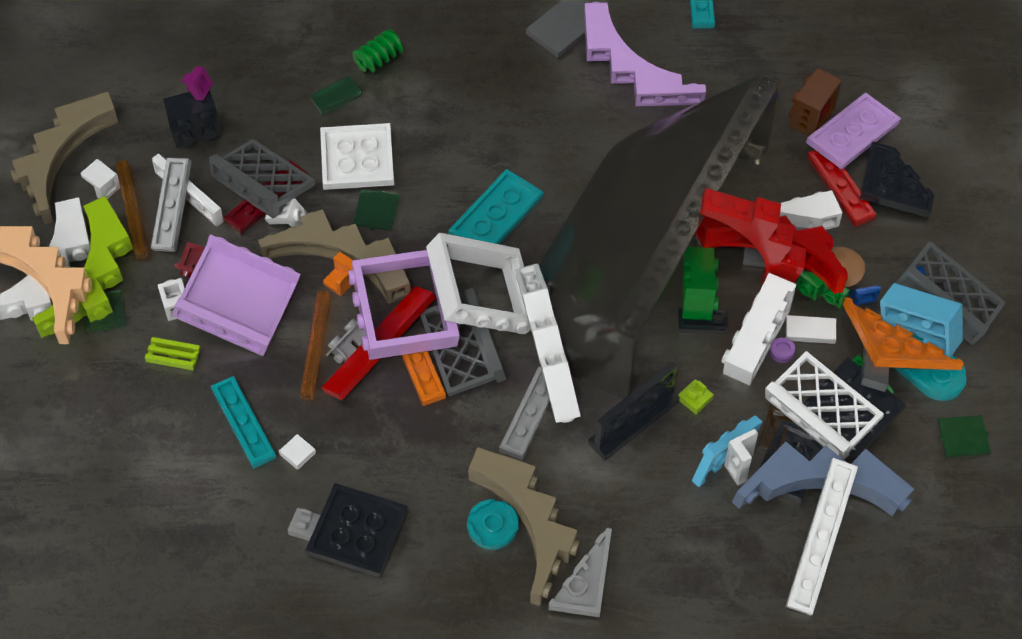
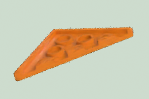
M845 297L843 306L875 367L962 369L964 362L961 359H952L944 355L945 351L928 341L926 344L913 337L914 333L898 324L895 327L883 321V316L867 307L864 310L853 303V299Z

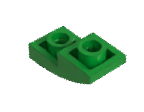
M804 271L798 277L796 288L804 296L810 297L814 301L823 296L829 304L835 305L839 309L843 307L844 299L848 297L850 290L844 287L843 292L834 294L815 274Z

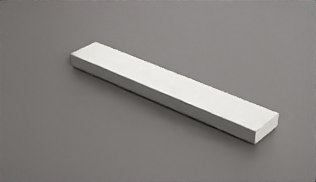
M836 458L831 459L785 607L809 616L813 614L858 466Z

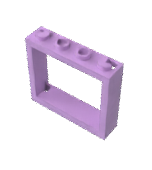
M427 250L352 261V269L348 270L349 284L354 285L355 292H352L354 307H359L360 314H357L358 328L364 331L361 342L364 351H368L369 360L458 346L460 335L457 323L444 320ZM429 265L444 331L376 341L363 275Z

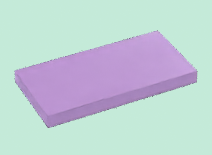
M865 92L807 138L806 143L840 169H843L871 146L872 141L877 142L900 123L901 118Z

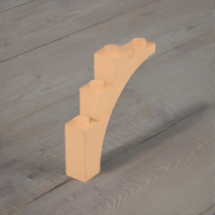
M0 226V263L23 271L45 289L53 301L55 313L54 332L59 344H69L71 334L75 333L74 313L78 312V302H86L87 292H91V278L87 277L85 268H65V257L61 256L58 247H40L39 236L35 235L32 226Z

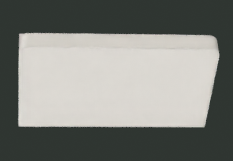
M756 429L729 441L724 466L737 485L747 481L758 436Z

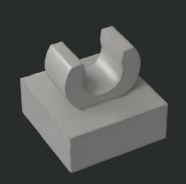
M297 508L289 525L288 535L309 541L320 515L303 508Z

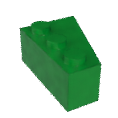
M686 246L684 248L682 318L706 319L712 321L713 311H718V296H715L718 291V277H715V273L718 272V258H714V248Z

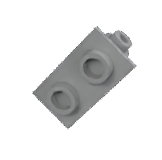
M354 318L344 327V330L347 331L342 338L337 335L328 344L331 349L326 356L332 352L335 355L334 360L339 364L345 362L357 350L351 344L352 341L358 346L362 344L361 337L364 336V331L358 328L357 320Z

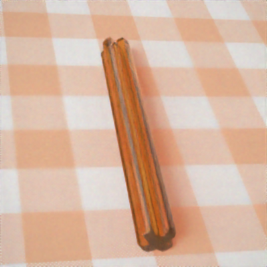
M126 160L118 161L116 169L134 253L138 260L146 259L149 254L129 164Z
M318 291L316 294L300 389V398L302 400L310 401L314 398L330 301V294L327 291Z

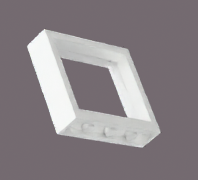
M438 233L426 246L445 321L518 334H526L531 330L514 269L524 267L519 248L444 233ZM450 259L502 269L514 313L462 304Z

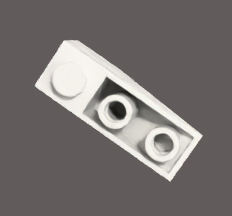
M832 190L817 192L803 198L796 197L790 201L780 203V216H787L796 227L813 228L823 226L825 230L839 227L842 211Z

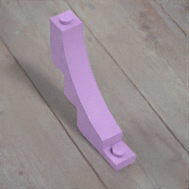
M585 3L584 25L587 61H609L611 84L634 83L635 106L704 105L706 95L705 84L691 83L682 85L681 74L661 69L638 56L625 44L617 33L610 18L608 3Z

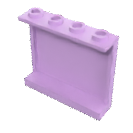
M210 235L207 245L181 297L178 298L174 306L172 317L264 356L301 274L295 272L290 267L276 264L267 257H260L251 253L245 247L235 246L222 237Z

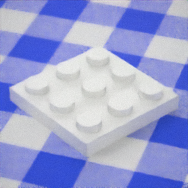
M390 123L320 128L323 190L394 185Z

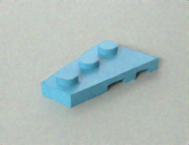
M756 415L747 421L742 420L733 431H726L717 442L714 443L712 441L708 443L702 451L704 456L692 482L698 487L705 483L708 472L712 470L716 473L722 468V464L726 459L729 441L753 429H756L758 432L762 421Z

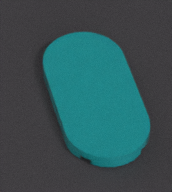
M915 334L913 335L914 338L923 342L924 339L918 337ZM964 366L961 370L894 368L926 396L939 401L952 400L958 397L966 385L967 379Z

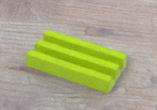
M152 337L151 345L148 346V354L145 355V361L194 371L201 351L200 345ZM154 353L169 355V357L172 358L154 355ZM180 357L185 359H191V362L174 358Z

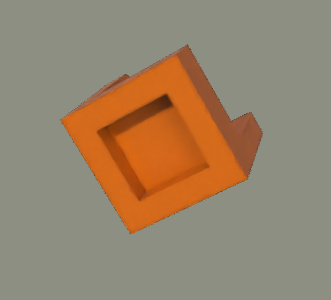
M339 252L333 258L335 269L323 280V283L326 287L342 296L352 286L349 284L348 270L352 269L353 260Z

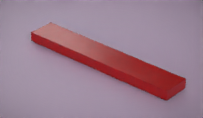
M415 286L374 330L376 341L400 338L434 301L435 296L433 292ZM361 344L322 386L324 393L343 400L380 358L369 360L368 351H364Z

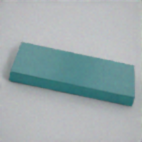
M506 169L448 230V234L500 245L544 197V192Z

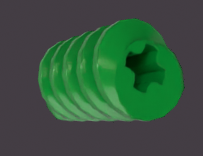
M388 29L375 36L373 40H369L366 45H362L359 49L354 50L352 56L361 71L366 72V69L374 73L376 71L374 64L381 68L383 66L381 59L388 63L390 61L389 56L396 58V51L401 54L404 52V49L397 34L392 29Z

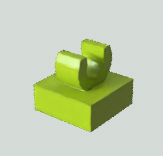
M695 379L678 396L680 397L679 401L697 415L713 400L714 394L702 382Z

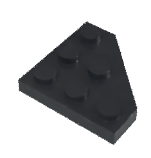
M872 141L859 199L929 218L932 211L934 193L921 184L918 174L909 164L906 165L901 160V154L895 147Z

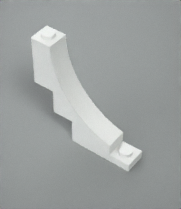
M538 263L514 269L556 423L571 422L581 416L546 283Z

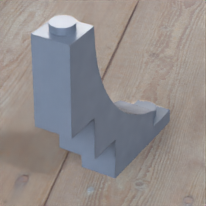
M785 442L736 492L732 503L740 509L746 502L750 505L758 495L764 500L769 501L779 495L792 491L822 489L831 459L844 460L825 445L809 461L790 444ZM867 449L852 462V465L858 466L850 494L873 503L891 516L898 509L903 512L912 502V499L909 497L914 488Z

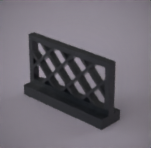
M673 362L669 363L596 421L595 434L588 439V445L604 461L679 403L680 397L674 393L677 366Z

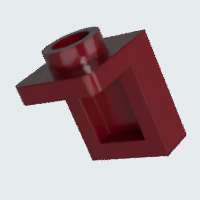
M187 241L180 263L174 264L175 268L181 270L180 275L188 278L191 277L205 247Z

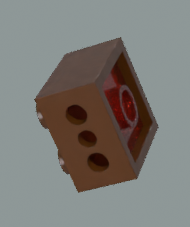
M819 68L812 75L808 74L804 80L803 88L796 90L791 102L794 104L788 115L791 117L789 127L808 137L822 127L836 108L842 80Z

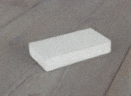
M787 315L786 338L797 342L835 344L836 318Z

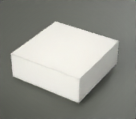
M297 434L279 450V453L286 461L299 470L316 454V450Z

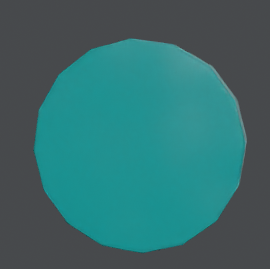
M487 499L479 502L471 509L467 519V531L471 540L478 546L485 549L498 550L508 546L515 539L518 533L519 518L515 509L507 502Z

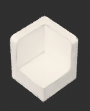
M98 159L81 172L82 178L94 186L97 198L106 196L108 199L121 188L117 173Z

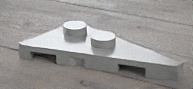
M606 528V531L599 535L595 545L587 555H584L573 570L571 577L567 578L563 583L562 589L556 597L551 599L549 610L600 617L611 528Z

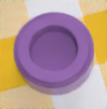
M780 337L771 343L770 356L773 360L779 363H787L793 359L795 345L790 339Z

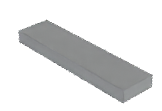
M166 158L151 249L154 251H177L192 163L188 158Z
M540 366L499 447V452L520 460L524 459L550 404Z

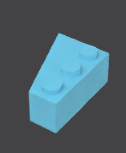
M896 283L890 287L880 301L883 321L894 327L898 324L924 339L923 343L926 344L928 341L945 351L944 355L950 358L963 341L961 303Z

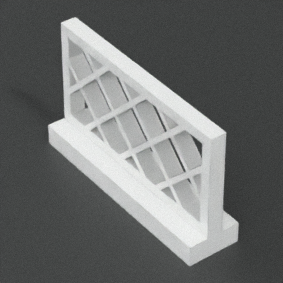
M807 351L775 382L772 381L765 388V399L804 429L823 447L825 445L828 446L843 460L849 456V452L884 417V414ZM805 361H808L815 367V374H800V366ZM815 379L816 390L801 391V380ZM819 379H830L834 383V389L819 390ZM786 380H797L798 391H787L781 385ZM835 395V406L820 407V396ZM838 395L851 396L854 405L839 406ZM802 396H817V407H806L802 403ZM868 410L874 415L869 422H858V411ZM839 411H854L855 422L840 423ZM821 412H836L837 423L824 422L821 419ZM840 428H855L856 436L849 442L841 436Z

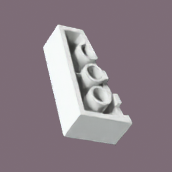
M771 273L768 274L760 292L754 299L750 312H747L744 317L741 330H737L734 335L731 350L727 349L721 363H724L723 374L751 385L770 349L771 343L775 340L786 320V316L791 310L796 284Z

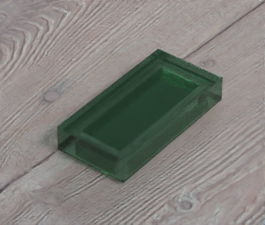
M347 76L311 94L310 100L321 115H324L362 95L361 90L353 79Z

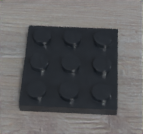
M847 357L833 373L884 414V417L849 452L848 457L854 461L906 408V404L888 389L883 392L861 385L862 368ZM826 379L819 386V390L834 389V383L830 379ZM821 395L820 407L835 406V395ZM838 395L839 406L854 405L851 396ZM810 396L803 404L806 407H817V396ZM868 410L858 411V422H869L874 417ZM839 411L840 423L855 422L854 411ZM821 412V419L826 423H837L836 412ZM840 428L841 436L850 442L856 436L855 428Z
M334 483L306 547V555L380 578L408 512V506Z

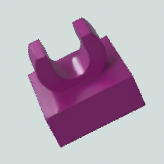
M198 66L195 67L192 73H186L181 80L182 83L186 84L187 91L192 93L195 100H204L213 85V81L204 67Z

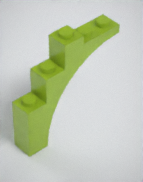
M106 196L83 206L91 230L90 251L84 268L87 277L91 278L92 288L91 292H87L86 302H78V312L74 313L73 317L75 323L86 316L90 323L113 313L109 300L103 290L112 288L123 281L119 267L114 259L124 256L127 252L133 250L130 238ZM52 305L32 317L41 338L55 333L54 306Z

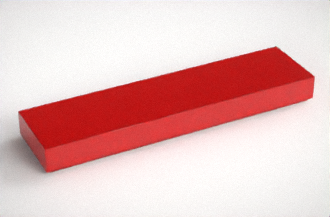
M816 150L809 152L807 155L808 160L830 191L832 190L838 204L853 226L856 227L875 219V211L868 201L859 199L861 191L846 169H840Z

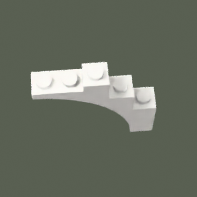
M79 197L55 203L56 224L49 247L59 248L61 256L65 257V268H71L70 262L82 261L88 258L90 251V239ZM27 275L12 288L0 294V320L17 318L28 314L30 320L33 321L32 317L53 305L52 299L36 280Z

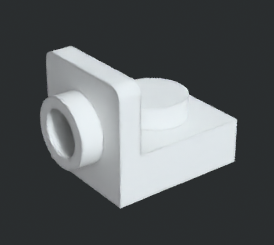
M292 199L279 207V215L271 218L266 214L265 220L270 225L289 224L291 227H297L301 225L300 217L306 215L307 211L296 199Z

